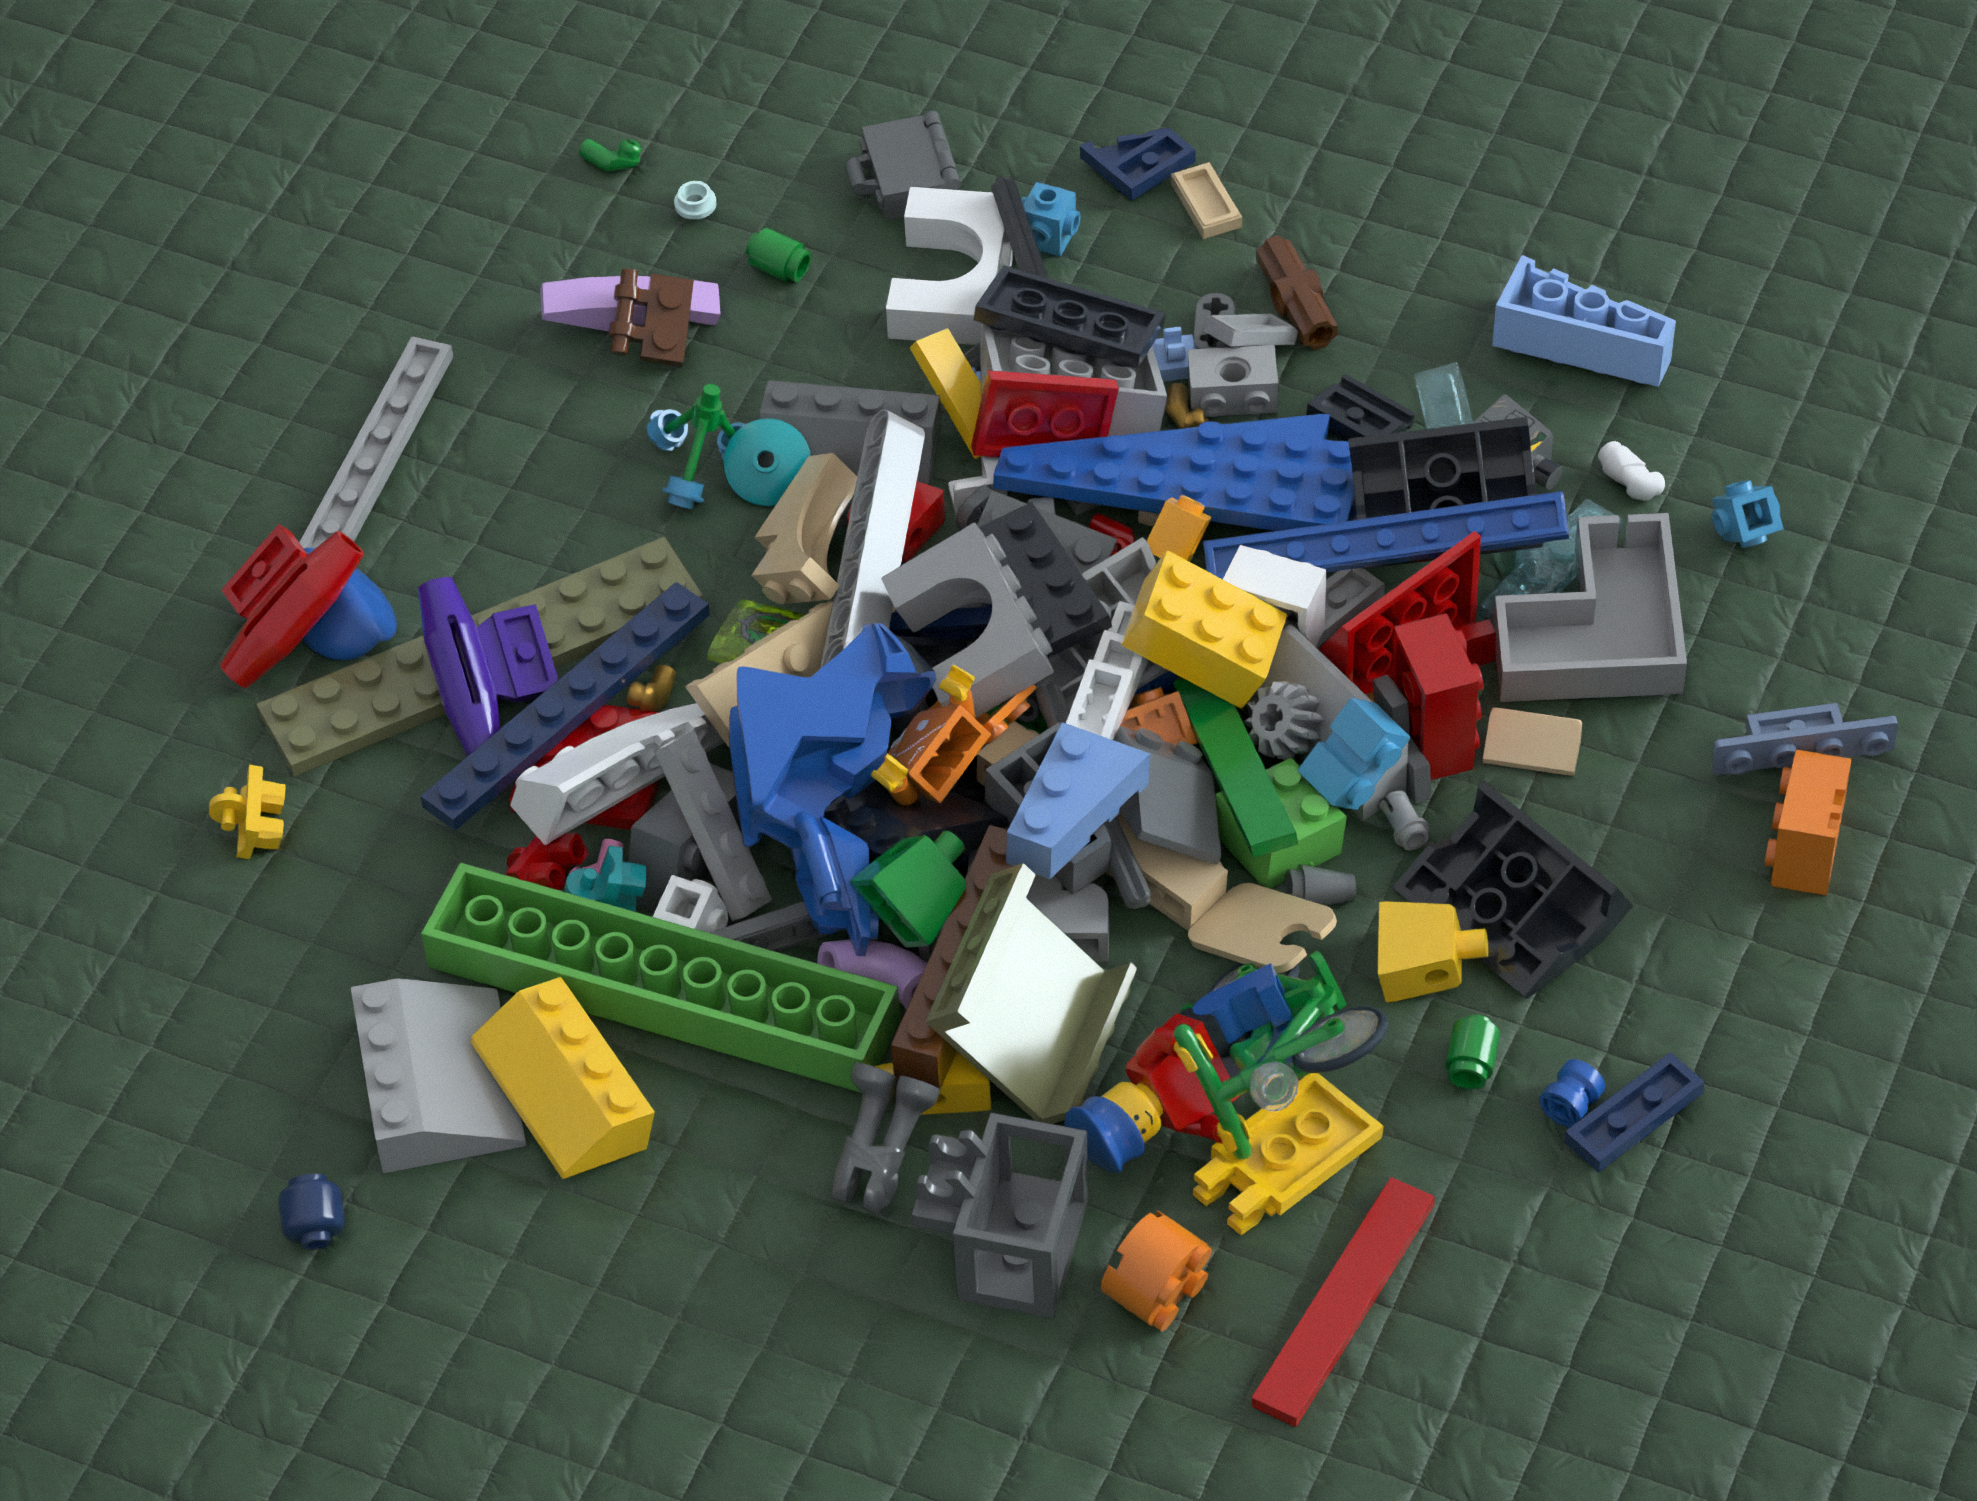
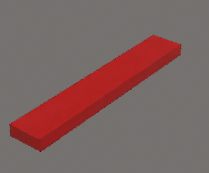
M1390 1177L1253 1394V1408L1289 1425L1298 1426L1433 1209L1435 1196Z

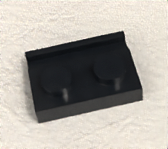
M1347 374L1341 377L1339 384L1333 383L1307 404L1306 415L1329 414V430L1346 440L1399 433L1405 428L1411 429L1415 418V413Z

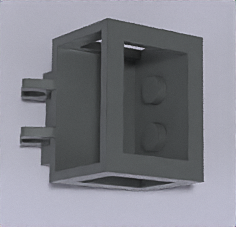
M990 1113L982 1140L971 1130L961 1131L958 1139L932 1135L929 1142L930 1168L927 1176L920 1175L916 1183L917 1200L912 1213V1224L914 1227L953 1234L958 1300L1054 1319L1089 1200L1087 1131ZM1011 1136L1066 1146V1168L1062 1181L1014 1173Z

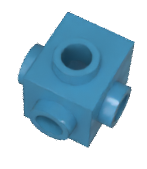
M1036 182L1028 197H1022L1021 200L1039 251L1061 257L1071 237L1076 234L1080 224L1081 214L1079 211H1076V193Z
M1744 480L1725 486L1726 494L1712 498L1715 508L1712 511L1713 525L1717 533L1722 536L1723 541L1740 542L1742 548L1750 547L1767 541V534L1784 529L1780 517L1779 502L1774 495L1772 486L1752 485L1751 480Z

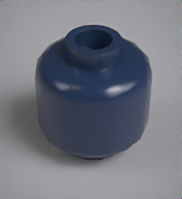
M304 1174L294 1177L288 1181V1187L280 1192L278 1207L283 1235L289 1241L301 1243L302 1248L305 1250H317L329 1246L331 1238L343 1231L345 1215L341 1190L334 1182L327 1181L325 1175Z

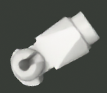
M1612 441L1600 449L1598 459L1603 466L1604 474L1627 487L1626 492L1631 498L1650 501L1654 496H1658L1663 492L1665 480L1662 474L1659 472L1650 473L1645 467L1646 463L1641 461L1627 447L1622 446L1617 441Z

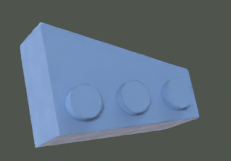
M1062 722L1007 831L1006 863L1012 866L1024 863L1035 874L1051 879L1090 842V836L1106 820L1110 822L1119 814V808L1135 792L1139 794L1148 786L1150 753Z

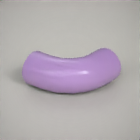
M850 939L823 942L818 952L817 961L820 965L898 986L899 1002L905 1009L908 1008L927 966V962L913 952L891 943L869 940L866 956H856Z

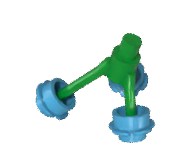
M714 384L705 385L702 396L698 397L696 403L682 415L672 409L665 411L657 410L650 415V422L646 426L649 439L659 449L672 451L674 447H680L688 434L687 422L692 420L696 433L683 478L670 475L667 487H662L663 492L670 494L668 503L688 509H693L695 502H704V498L701 497L704 484L693 481L706 433L715 431L718 426L721 427L722 431L717 437V445L724 460L728 442L745 425L739 422L732 424L728 422L722 409V402L719 400L720 388Z

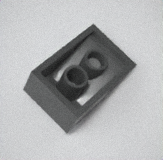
M1120 726L1113 739L1114 741L1150 753L1148 786L1139 794L1135 792L1119 808V811L1136 837L1140 840L1217 865L1221 858L1214 780L1213 773L1202 759V752L1195 746L1183 741H1179L1177 745L1163 741L1158 734L1145 728H1139L1136 732Z

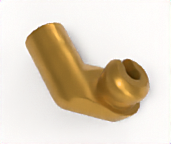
M1173 383L1167 390L1165 410L1179 429L1193 428L1208 422L1207 417H1204V410L1196 408L1189 411L1188 388L1182 383Z
M666 665L656 666L651 681L647 686L639 682H633L630 685L626 699L627 703L630 706L640 707V711L654 712L661 710L669 699L676 678V671Z

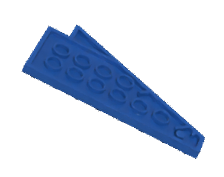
M1329 414L1222 425L1217 422H1204L1199 427L1005 447L1002 449L993 474V489L1159 514L1168 499L1172 497L1179 500L1180 496L1184 495L1204 505L1205 508L1202 513L1212 517L1210 521L1273 531L1349 521L1355 500L1349 442L1326 440L1330 422Z

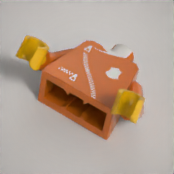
M952 664L947 677L939 685V689L949 694L950 704L945 707L919 712L902 735L893 742L883 764L871 773V776L889 791L893 799L901 805H911L918 799L919 795L936 803H941L991 736V733L975 719L973 697L970 690L975 677Z

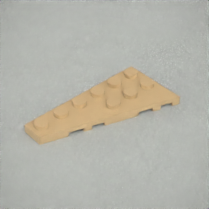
M834 598L826 603H819L809 609V613L804 617L788 622L746 648L744 654L731 662H723L713 669L714 672L703 679L694 680L685 686L728 747L729 714L731 708L737 706L736 673L738 667L746 666L805 678L813 676L821 667Z

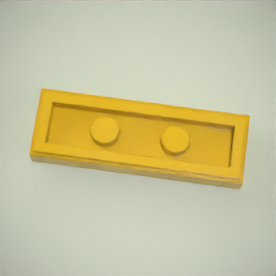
M947 328L916 341L910 347V350L937 395H940L941 403L973 457L977 459L981 456H974L971 443L981 402V383L950 330Z

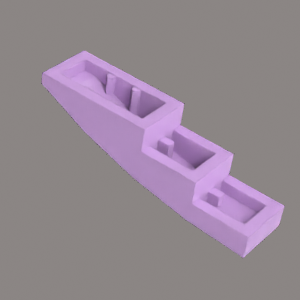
M621 276L586 277L542 283L540 288L542 320L609 332L610 323L615 321L616 316L615 285L620 284ZM638 276L637 287L648 290L650 277ZM694 280L689 321L716 326L721 315L718 284ZM634 305L633 324L644 325L646 306Z

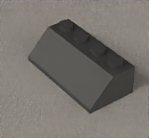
M767 380L759 419H777L790 424L806 440L811 456L834 453L856 476H858L867 428L873 417L880 410L886 409L924 429L925 438L917 481L931 485L942 433L940 395ZM768 452L761 454L758 458V464L763 468H768L774 463V455Z

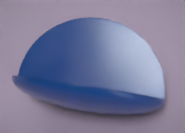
M304 548V550L307 552V554H309L310 552H312V551L315 549V548ZM356 568L335 603L302 640L321 656L333 660H352L369 652L378 642L390 640L396 633L397 620L391 604L382 591L364 573Z

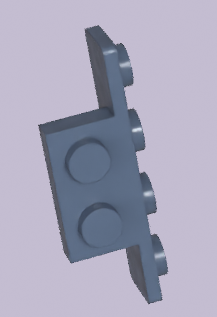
M1837 703L1747 715L1746 730L1748 736L1719 739L1714 742L1711 763L1714 775L1742 774L1751 770L1773 767L1783 768V766L1790 767L1793 765L1796 750L1844 758L1861 755H1879L1894 750L1898 722L1895 716L1843 723Z

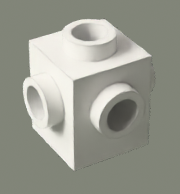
M671 875L653 917L710 933L727 926L728 910L718 895V889L713 885L698 879L689 881Z

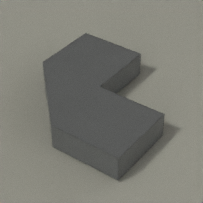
M1388 675L1373 679L1374 702L1410 736L1408 701ZM1410 738L1408 741L1406 791L1416 804L1430 799V764L1412 738Z

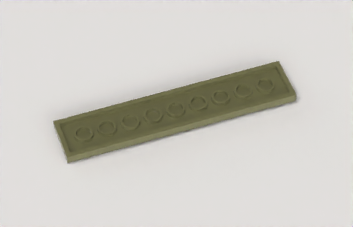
M664 536L472 615L476 627H478L492 613L536 604L554 667L557 668L589 655L675 582H678L701 599H703V594ZM423 636L256 704L259 717L294 777L446 714Z

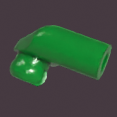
M586 139L579 148V156L606 172L633 169L641 160L639 157L641 146L638 142L631 139L622 140L619 144V150H608L592 139Z

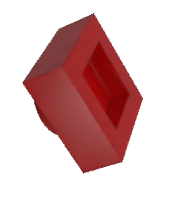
M1490 619L1473 624H1464L1454 629H1460L1465 637L1467 657L1470 664L1476 663L1480 666L1495 661L1496 631Z

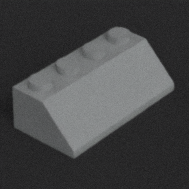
M1292 624L1282 630L1267 678L1259 688L1265 686L1271 688L1273 681L1277 682L1280 680L1290 684L1296 683L1305 686L1306 689H1309V695L1315 696L1317 700L1321 701L1314 713L1320 714L1325 720L1315 724L1314 730L1321 738L1308 740L1309 752H1311L1318 741L1326 742L1332 734L1333 730L1329 726L1350 698L1372 701ZM1258 690L1248 702L1259 701ZM1246 703L1247 710L1252 717L1253 710ZM1408 742L1402 749V755L1398 762L1387 769L1375 785L1372 797L1365 804L1361 805L1358 810L1351 809L1362 821L1381 810L1380 802L1382 799L1386 800L1388 805L1390 804L1386 798V795L1393 791H1404L1406 793ZM1296 753V756L1304 762L1310 753Z

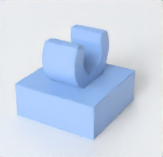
M1181 327L1163 329V338L1156 339L1152 345L1162 380L1165 382L1188 379V349H1196L1193 335H1182Z

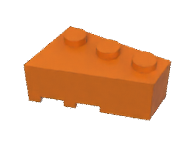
M1796 750L1792 768L1783 766L1779 794L1786 796L1784 803L1776 802L1772 830H1777L1778 834L1777 839L1769 838L1764 866L1773 867L1771 886L1827 896L1852 759Z

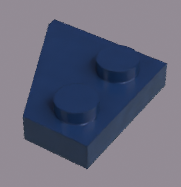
M1167 127L1151 130L1142 135L1130 134L1117 137L1116 145L1094 149L1092 142L1083 143L1080 145V158L1132 201L1170 178L1172 173L1179 172L1196 161V150Z

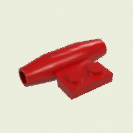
M278 524L221 589L237 613L247 619L220 663L223 672L241 687L248 688L288 656L335 603L363 558V550L347 535L336 531L312 552L307 554L292 532Z

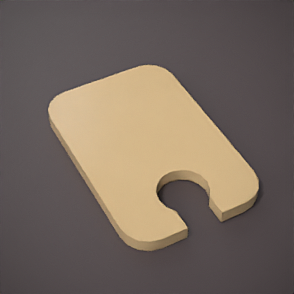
M1243 883L1230 889L1189 929L1188 937L1192 946L1196 949L1242 964L1252 963L1257 969L1272 963L1276 973H1284L1294 968L1307 954L1303 947L1280 944L1282 939L1295 931H1307L1312 937L1323 940L1334 929L1337 919L1333 910L1327 906L1257 884Z

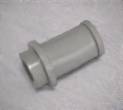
M1404 791L1389 793L1386 795V798L1393 808H1390L1387 801L1382 799L1380 809L1394 829V841L1406 850H1415L1422 847L1429 838L1427 821L1418 817Z

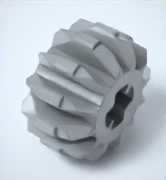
M1280 680L1277 682L1273 681L1271 688L1266 686L1258 688L1259 701L1247 702L1248 706L1253 710L1252 717L1242 721L1248 727L1253 728L1249 736L1253 744L1259 746L1258 752H1261L1264 756L1272 758L1277 756L1278 759L1283 760L1294 759L1296 753H1310L1308 740L1321 738L1314 730L1315 724L1325 720L1320 714L1314 713L1321 701L1317 700L1315 696L1309 695V689H1306L1305 686L1296 683L1290 684Z

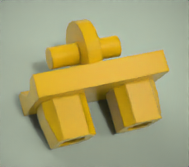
M249 765L247 785L241 788L240 795L237 794L236 788L226 787L222 794L214 796L209 802V815L213 820L221 823L223 830L232 831L235 828V824H238L237 858L250 860L254 847L278 850L282 840L284 821L282 819L260 816V813L281 814L286 785L262 780L263 767Z

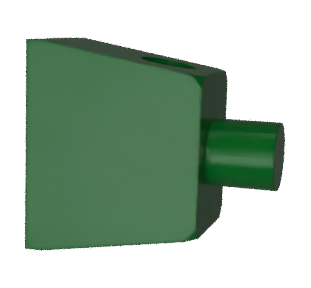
M943 831L934 842L925 835L907 837L896 843L855 875L849 882L905 947L929 946L966 889V880L952 865L963 853L965 846L955 834L949 831Z

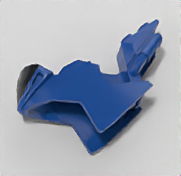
M883 623L863 624L861 633L811 677H799L746 666L738 667L736 673L737 706L732 707L729 714V747L744 846L751 847L757 845L762 835L766 834L790 847L796 870L795 880L813 927L817 928L821 934L836 933L837 929H846L856 956H866L869 940L877 939L878 915L875 911L870 910L869 904L849 882L869 865V848L867 843L861 838L824 818V812L841 796L851 799L876 780L871 776L873 770H877L885 761L891 719L912 713L931 691L937 679L935 671L913 646L892 633Z

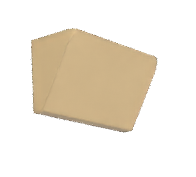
M1492 708L1488 722L1483 763L1574 776L1581 743L1582 721L1552 715Z

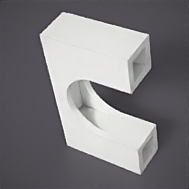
M910 187L904 215L906 247L959 251L972 257L978 264L967 274L946 281L892 278L886 305L888 339L918 341L948 328L957 344L976 345L980 342V322L973 321L975 306L1002 266L1011 267L1013 251L993 193Z

